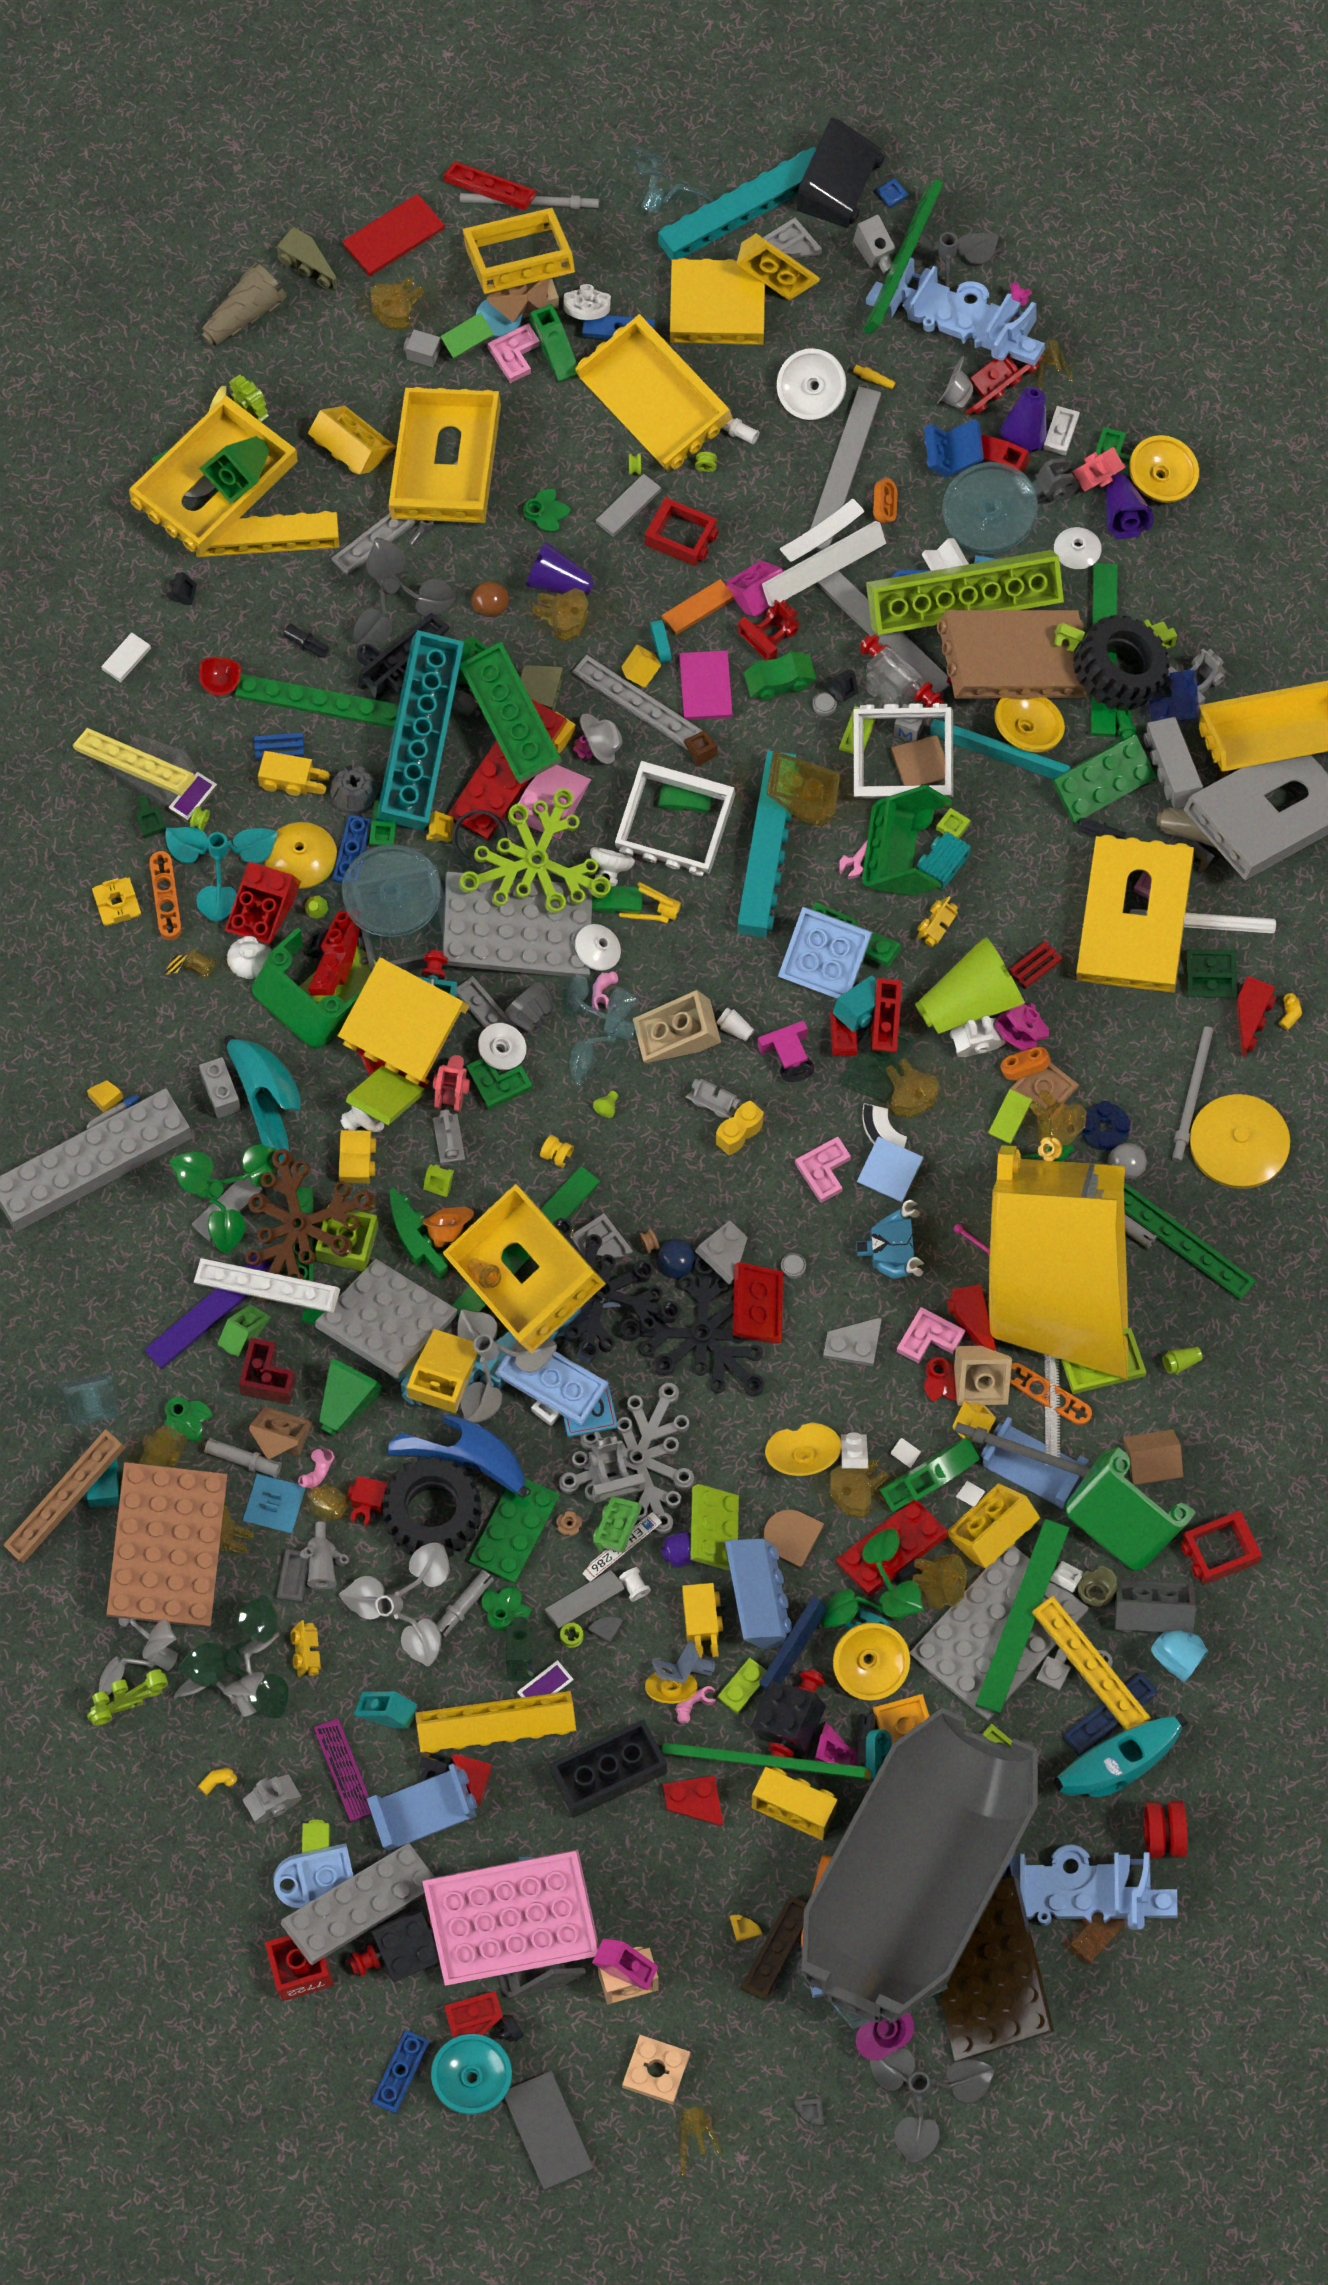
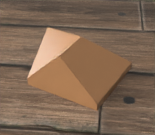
M549 279L492 292L487 297V301L514 323L522 314L531 313L534 310L545 307Z
M265 1406L251 1423L249 1430L268 1460L283 1452L300 1457L313 1421Z

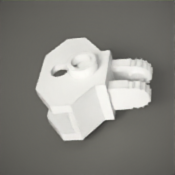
M984 1016L977 1021L969 1020L967 1024L951 1030L950 1036L951 1039H954L957 1057L981 1054L1005 1045V1040L994 1027L996 1018Z

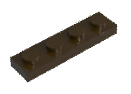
M789 1895L742 1984L741 1990L763 2001L766 2000L803 1929L804 1909L807 1903Z

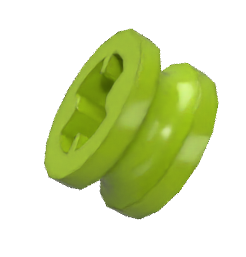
M700 452L696 455L697 462L695 463V468L698 471L713 472L716 470L717 456L715 454Z
M638 453L637 456L629 454V475H632L634 472L641 475V453Z
M197 806L192 814L190 827L198 826V829L203 831L209 819L210 811L207 809L202 811L201 807Z
M576 1623L565 1624L560 1631L561 1642L569 1648L579 1646L583 1641L582 1628ZM573 1629L579 1637L577 1639L574 1637V1641H569L565 1633H570L569 1630Z

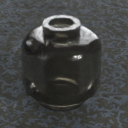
M469 685L463 688L459 686L455 690L451 711L463 721H469L472 717L477 720L482 713Z

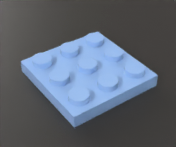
M802 907L778 977L838 998L854 987L873 932L810 908Z

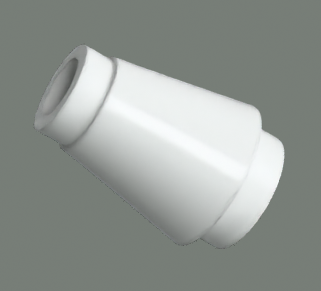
M726 1008L716 1022L720 1026V1030L744 1041H747L754 1031L734 1009Z

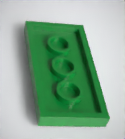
M1132 734L1051 780L1071 821L1076 823L1082 817L1089 816L1155 779L1156 775L1137 735Z
M526 1478L525 1486L531 1490V1493L522 1499L506 1488L469 1560V1564L513 1584H516L560 1498L559 1493Z

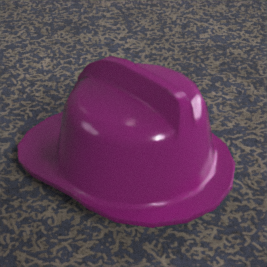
M907 2012L892 2023L888 2019H884L881 2023L866 2020L856 2033L855 2043L857 2050L862 2057L868 2060L878 2061L887 2057L910 2041L914 2033L913 2018Z

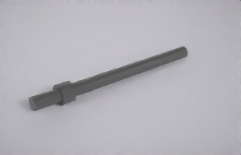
M957 1422L954 1432L973 1438V1441L983 1444L985 1442L1085 1477L1090 1471V1468L990 1434L987 1432V1429L981 1427L976 1429Z

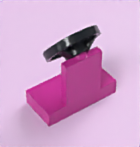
M804 1020L758 1037V1048L761 1055L776 1049L783 1064L780 1068L781 1078L788 1082L804 1080L810 1077L815 1070L813 1062L807 1058L800 1040L807 1038L808 1028ZM789 1068L787 1074L784 1075V1071ZM804 1070H808L806 1073H804V1074H802V1075L792 1076V1075H794V1074H799V1073L803 1072Z

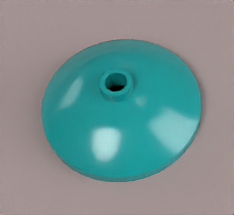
M466 2034L453 2038L439 2050L433 2061L431 2079L436 2095L445 2106L461 2114L476 2115L493 2109L504 2099L511 2085L512 2069L506 2052L497 2042L483 2035ZM470 2074L477 2076V2080L473 2083L467 2080Z

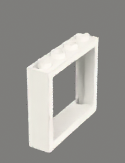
M939 703L933 704V708H923V704H908V708H899L898 704H885L883 709H874V705H860V709H854V797L856 799H881L919 787H864V719L945 718V785H932L929 787L948 798L953 797V709L951 707H947V704Z
M641 761L615 840L616 848L620 849V853L628 856H633V853L642 855L643 860L651 863H656L657 860L666 862L665 865L672 869L679 870L680 867L689 869V873L696 876H703V873L709 875L735 797L734 787ZM646 779L724 800L704 863L627 841Z

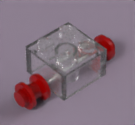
M876 634L873 636L868 635L863 639L860 644V653L872 656V659L867 663L865 684L867 691L872 696L880 697L884 705L898 704L899 708H902L903 704L908 705L921 701L926 704L925 708H933L935 703L944 704V694L941 692L935 694L932 691L933 685L930 682L921 685L922 676L894 652L889 645L881 646L878 643L880 640L879 636Z

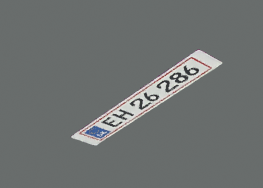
M653 1512L634 1526L624 1553L607 1549L594 1559L582 1574L591 1582L662 1522Z

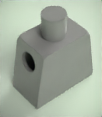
M876 215L857 225L853 242L871 269L879 266L883 274L887 275L893 263L892 258L895 246L879 215Z

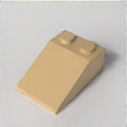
M698 990L633 1018L643 1062L645 1063L701 1052L721 1043L711 1001Z

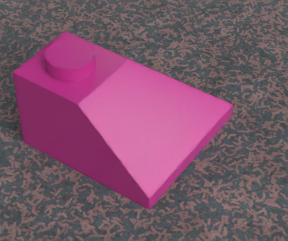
M761 560L724 582V584L734 595V600L744 613L753 617L760 616L770 607L762 583L779 575L783 570L778 566Z

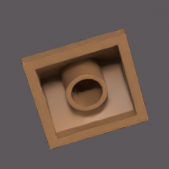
M1173 1429L1123 1437L1126 1454L1130 1459L1129 1469L1133 1485L1183 1478L1181 1444Z

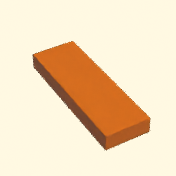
M719 579L662 614V619L676 636L733 601L734 595L724 582Z

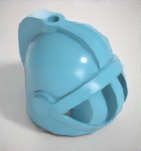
M1182 1630L1165 1631L1151 1647L1153 1655L1183 1683L1190 1677L1209 1651L1198 1635Z

